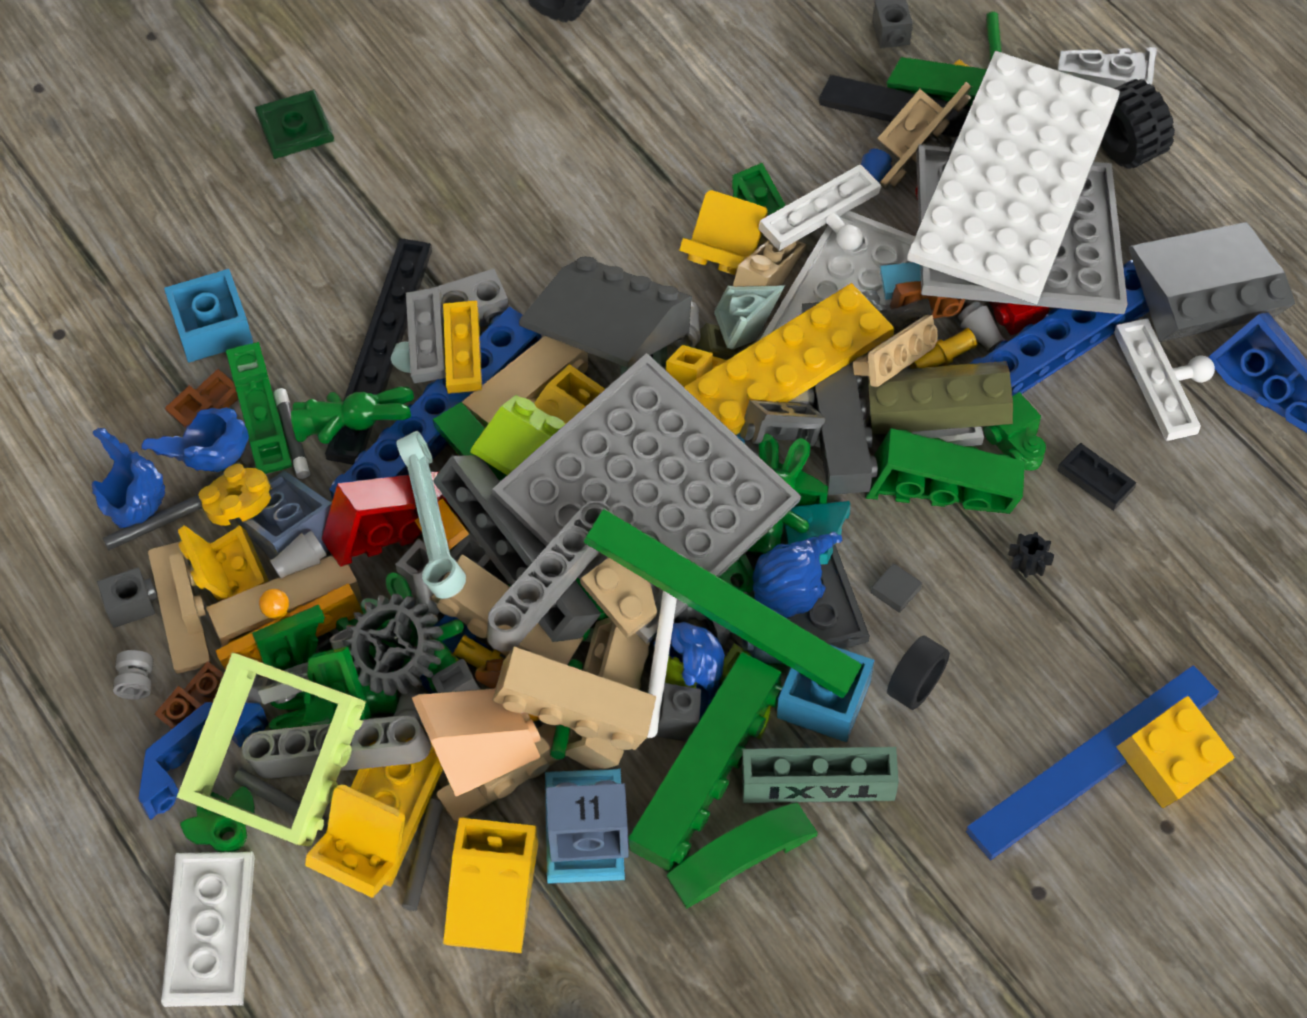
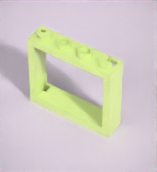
M232 652L177 798L296 845L312 847L317 831L323 830L324 820L322 818L327 805L332 801L333 790L338 786L336 781L341 767H344L350 758L352 750L350 743L353 735L363 723L360 717L366 701ZM256 674L338 704L292 828L210 796Z

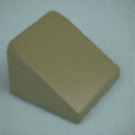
M706 323L700 329L701 338L695 345L696 349L713 353L714 357L725 360L738 354V348H727L719 326Z

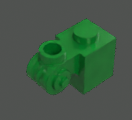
M1018 392L1012 396L1013 424L984 426L983 431L986 439L992 445H996L1003 454L1025 461V470L1033 471L1042 465L1046 451L1044 440L1036 436L1041 415Z

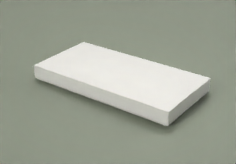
M253 852L176 853L161 999L164 1007L243 1005L255 861Z

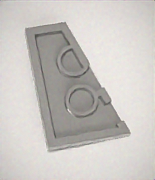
M1157 47L1146 48L1145 53H1131L1130 48L1118 49L1117 54H1103L1098 49L1061 51L1057 71L1112 89L1132 79H1142L1147 84H1152Z

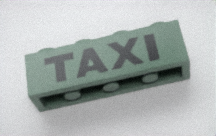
M896 747L743 749V803L895 801L899 783Z

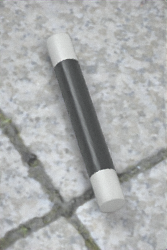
M280 388L273 392L296 476L299 479H304L310 475V470L302 443L297 442L291 421L292 408L287 391L284 388Z

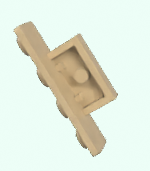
M966 82L944 108L919 89L881 133L877 141L899 159L881 180L880 185L884 189L890 184L895 187L907 173L903 168L911 159L917 162L918 145H925L933 134L939 137L950 122L947 120V117L955 109L959 113L971 99L968 95L971 85Z
M933 315L921 317L887 341L853 361L854 375L867 376L871 386L879 387L935 348L938 331L934 325Z
M179 542L150 549L148 555L175 673L180 674L202 668L207 661L211 663L201 621V617L207 615L201 594L195 595L194 586H197L191 576V570L194 568L192 564L188 565L187 558L179 548Z
M545 723L537 728L541 740L536 742L535 745L541 758L457 797L450 784L437 791L438 800H440L453 822L458 824L459 818H468L493 801L508 796L517 786L530 778L541 775L550 765L560 760L550 756L556 725Z

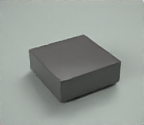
M893 563L872 586L871 594L900 613L921 590L922 582Z

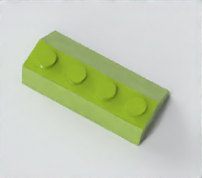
M515 395L499 408L472 446L470 452L508 475L559 431L565 423L560 418L550 416L538 409L531 400Z

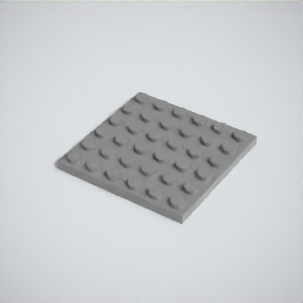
M918 145L916 160L919 227L947 164L950 147ZM1093 162L1038 304L920 265L921 295L1125 314L1128 304L1112 163Z
M647 353L492 489V495L546 547L583 505L591 501H601L611 508L615 516L718 578L784 517L801 498L789 484ZM568 548V549H567V550H569V551H574V552L579 551L578 549H575V548ZM599 552L578 578L581 580L584 575L608 557ZM652 583L650 584L657 615L636 632L646 644L656 637L663 590ZM678 599L676 601L674 619L688 607V605Z

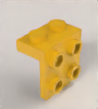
M709 190L705 194L692 239L683 238L679 251L688 253L687 260L706 265L707 260L719 264L717 270L736 275L738 265L757 250L762 234L758 229L760 220L767 217L768 210L764 206Z
M185 525L178 529L182 540L178 543L183 555L191 561L194 568L191 570V576L199 588H206L211 591L218 601L269 582L248 532L243 527H236L211 544Z
M339 784L333 790L327 832L307 853L305 866L373 898L396 871L405 823L404 814L346 785Z

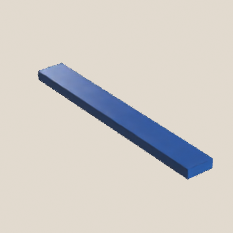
M1194 665L971 823L967 826L966 833L991 861L1124 765L1127 761L1116 748L1120 743L1186 696H1189L1200 710L1214 700L1219 691Z

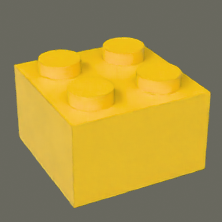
M1189 696L1174 704L1116 746L1162 809L1179 800L1235 758Z

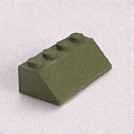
M1007 361L903 369L879 387L871 386L870 380H868L872 435L888 434L891 428L916 432L1013 424V398Z

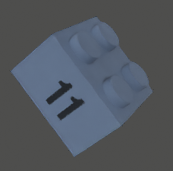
M603 780L596 782L594 785L578 786L575 783L566 782L560 783L555 787H546L551 862L629 858L625 783L617 784L614 781Z

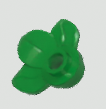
M245 786L236 790L228 800L211 791V797L255 814L253 797ZM197 806L196 817H191L180 823L181 829L189 841L199 845H211L217 852H235L244 845L247 839L246 824ZM225 833H235L231 839L222 840Z

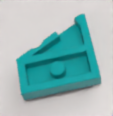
M850 501L793 507L791 511L809 523V530L806 533H799L784 524L787 545L804 541L809 537L830 534L833 531L841 535L842 525L845 519H849ZM833 546L824 554H820L819 561L821 565L828 564L833 553Z

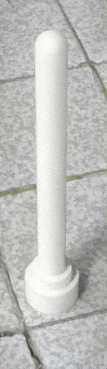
M665 591L662 593L648 694L657 696L647 738L655 737L658 732L677 601L675 597Z

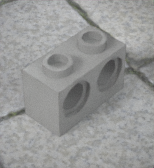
M494 268L437 286L442 294V304L477 300L479 328L489 325L495 316L501 315L509 307L508 297Z

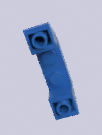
M205 702L146 749L138 800L150 820L157 814L168 811L174 805L179 791L174 780L167 772L182 765L187 756L195 750L213 702ZM245 703L232 736V740L239 747L243 745L248 736L255 732L264 731L265 727L269 725L264 709L259 703Z

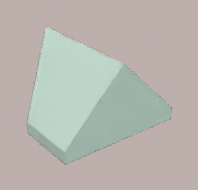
M727 286L714 311L727 348L736 349L757 340L785 286Z

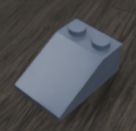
M285 470L269 480L272 490H269L271 499L258 515L244 522L241 521L240 517L235 518L239 525L247 530L248 535L271 560L283 551L299 534L303 533L305 535L310 531L313 532L325 553L330 552L321 539L332 503Z

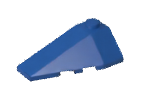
M1268 312L1258 314L1208 358L1213 361L1215 370L1229 386L1252 397L1265 408L1268 407L1307 433V360Z

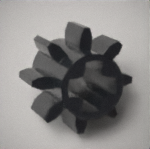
M1038 532L1026 536L1020 533L1017 544H1010L1008 555L1014 557L1011 569L1017 568L1018 571L1024 574L1025 578L1037 573L1043 576L1046 568L1045 565H1052L1054 554L1048 552L1051 541H1045L1038 535Z

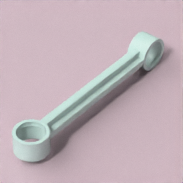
M415 431L397 440V447L408 468L429 563L423 570L422 579L437 598L447 599L461 591L466 582V574L450 555L429 464L433 462L432 455L422 435ZM451 571L446 579L438 582L441 576Z

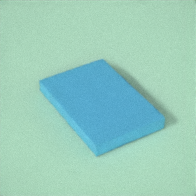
M621 769L545 772V794L546 787H555L560 783L566 782L583 786L594 785L596 782L610 780L619 784L621 783ZM546 794L547 882L569 883L625 880L624 858L551 862Z

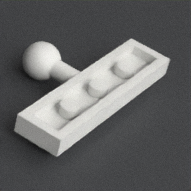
M859 164L760 220L758 229L780 251L823 225L828 224L837 234L836 240L842 249L846 251L855 250L862 243V232L855 225H846L839 216L879 194L881 185Z
M1148 318L1116 325L1114 334L1165 440L1169 441L1198 434L1201 425L1179 381L1189 378L1199 383L1208 381L1212 378L1215 371L1213 361L1207 356L1199 355L1193 357L1188 365L1172 368Z

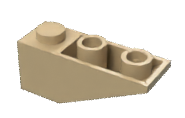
M767 240L738 265L733 286H782L807 244L795 241L779 251Z

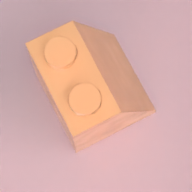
M496 688L420 694L412 697V701L456 797L541 758L535 745L541 738L532 719L529 720L528 713L511 712L505 709L502 704L494 702L493 697Z

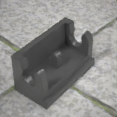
M749 400L744 417L745 423L739 436L744 440L752 438V443L760 444L765 434L774 436L776 440L795 441L799 438L805 439L807 430H809L806 441L813 447L818 440L821 426L824 425L826 418L810 404Z

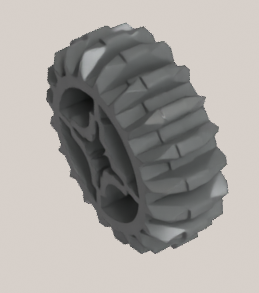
M392 594L390 601L385 596H378L377 607L371 602H365L367 613L364 615L359 612L354 613L355 619L358 620L357 625L346 626L347 631L353 634L352 638L342 641L344 646L352 648L350 653L361 685L364 687L370 685V690L377 694L384 690V693L388 696L395 695L397 689L402 694H409L410 683L417 688L422 687L420 676L423 674L431 678L433 672L428 669L430 664H441V660L434 656V652L445 649L444 644L435 640L444 634L441 628L434 626L438 621L436 615L432 613L427 614L428 606L424 603L417 604L416 599L411 596H407L403 600L399 594ZM387 620H390L387 627H385L383 630L377 631V628L381 624H383ZM412 621L418 633L417 647L413 646L410 641L412 632L410 625ZM384 640L389 643H391V641L398 642L400 645L404 646L405 649L399 647H389L381 641ZM370 642L373 643L376 647V656L374 660L377 661L375 668L371 662L369 655ZM408 658L411 659L406 666L392 672V670L397 669L400 662Z

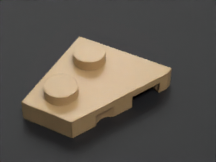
M610 558L604 560L580 580V584L627 639L657 615L650 582Z

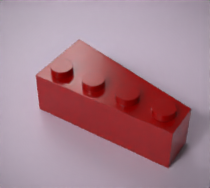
M440 471L431 472L432 480ZM409 475L337 484L321 540L340 567L351 564L352 557L364 553L368 557L382 553L381 547L399 542L401 546L413 543L414 539L422 534V531L415 523L419 516ZM434 484L437 501L443 499L454 511V509L448 503L446 498Z

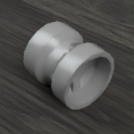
M126 650L117 654L115 668L118 676L115 677L113 683L114 694L131 700L143 699L149 696L152 682L148 678V674L153 670V657L146 652L138 650Z

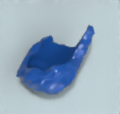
M227 407L222 409L210 408L197 413L193 422L187 425L183 437L163 436L159 439L147 438L143 441L141 449H150L156 455H163L169 458L175 457L178 461H183L187 467L194 468L196 471L220 472L240 459L245 451L249 434L243 421L237 419L234 409Z
M97 428L93 431V435L101 441L110 458L114 460L113 467L103 482L93 481L91 484L92 494L96 497L97 506L102 514L110 516L119 528H127L136 523H143L153 516L162 504L165 496L163 475L157 471L153 462L140 456L137 451H130L127 444L119 442L105 428Z
M833 531L830 534L809 537L804 541L788 545L779 544L768 553L762 554L756 563L752 575L756 601L785 618H790L795 614L805 613L812 609L818 598H822L826 589L824 584H821L820 579L822 576L819 561L820 554H824L835 543H841L842 536Z
M684 621L673 623L669 656L672 658L677 657L683 662L682 677L686 685L692 686L697 682L696 688L701 689L700 721L720 686L719 680L724 667V651L718 639L706 628Z

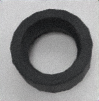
M925 635L919 637L910 646L897 665L888 684L887 694L911 710L918 708L932 692L944 672L950 655L948 649Z

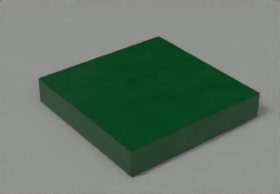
M315 89L254 107L274 159L334 142L333 132Z

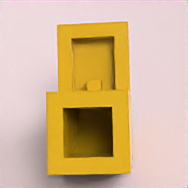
M681 345L666 361V371L685 387L726 360L714 357L713 353Z

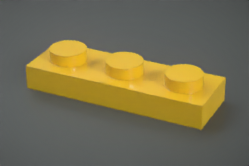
M477 300L443 303L447 392L449 394L482 390Z

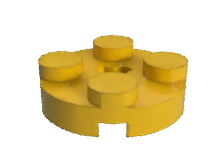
M233 464L225 469L224 475L202 488L198 496L207 518L216 525L226 526L231 525L230 519L240 517L241 521L244 522L258 515L270 502L269 490H272V487L263 471L256 468H244L242 464Z

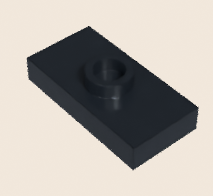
M1079 443L1065 457L1057 469L1058 472L1113 511L1135 489L1137 483L1082 443Z

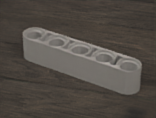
M591 501L583 505L492 607L488 614L487 640L494 649L510 651L513 647H517L599 552L583 541L592 528L590 524L595 523L603 509L612 513L611 508L601 501ZM568 548H575V549H578L579 551L574 552V551H569V550H567V549H568ZM553 573V574H555V575H557V576H556V577H548V576H545L544 574ZM523 599H531V600H533V601H535V602H533V603H524V602H522L521 600H523ZM508 625L512 628L508 630H503L498 628V626Z
M404 715L362 720L361 727L355 731L350 743L352 749L347 764L341 767L340 771L420 762L430 753V739L417 719L412 716ZM330 724L255 732L243 742L242 754L255 772L262 778L271 779L312 774ZM410 737H413L410 741L405 742Z

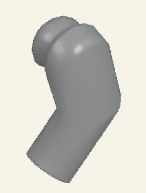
M423 570L412 573L417 595L416 603H424L428 606L427 614L437 615L440 610L437 608V604L430 600L433 593L422 579Z

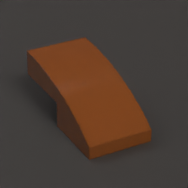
M217 369L197 389H193L189 385L164 409L186 428L187 425L193 422L199 411L210 408H228L238 400V395L234 382L221 370Z

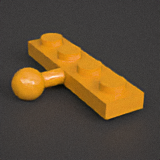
M349 583L338 589L331 590L326 595L300 606L290 613L287 612L289 608L288 596L282 590L269 589L261 595L259 608L266 617L274 618L275 621L266 623L257 630L319 604L325 617L324 622L319 623L317 627L316 637H319L335 629L336 621L340 618L347 617L349 621L355 618L354 613H364ZM253 632L215 650L225 670L232 652L263 663L252 635Z

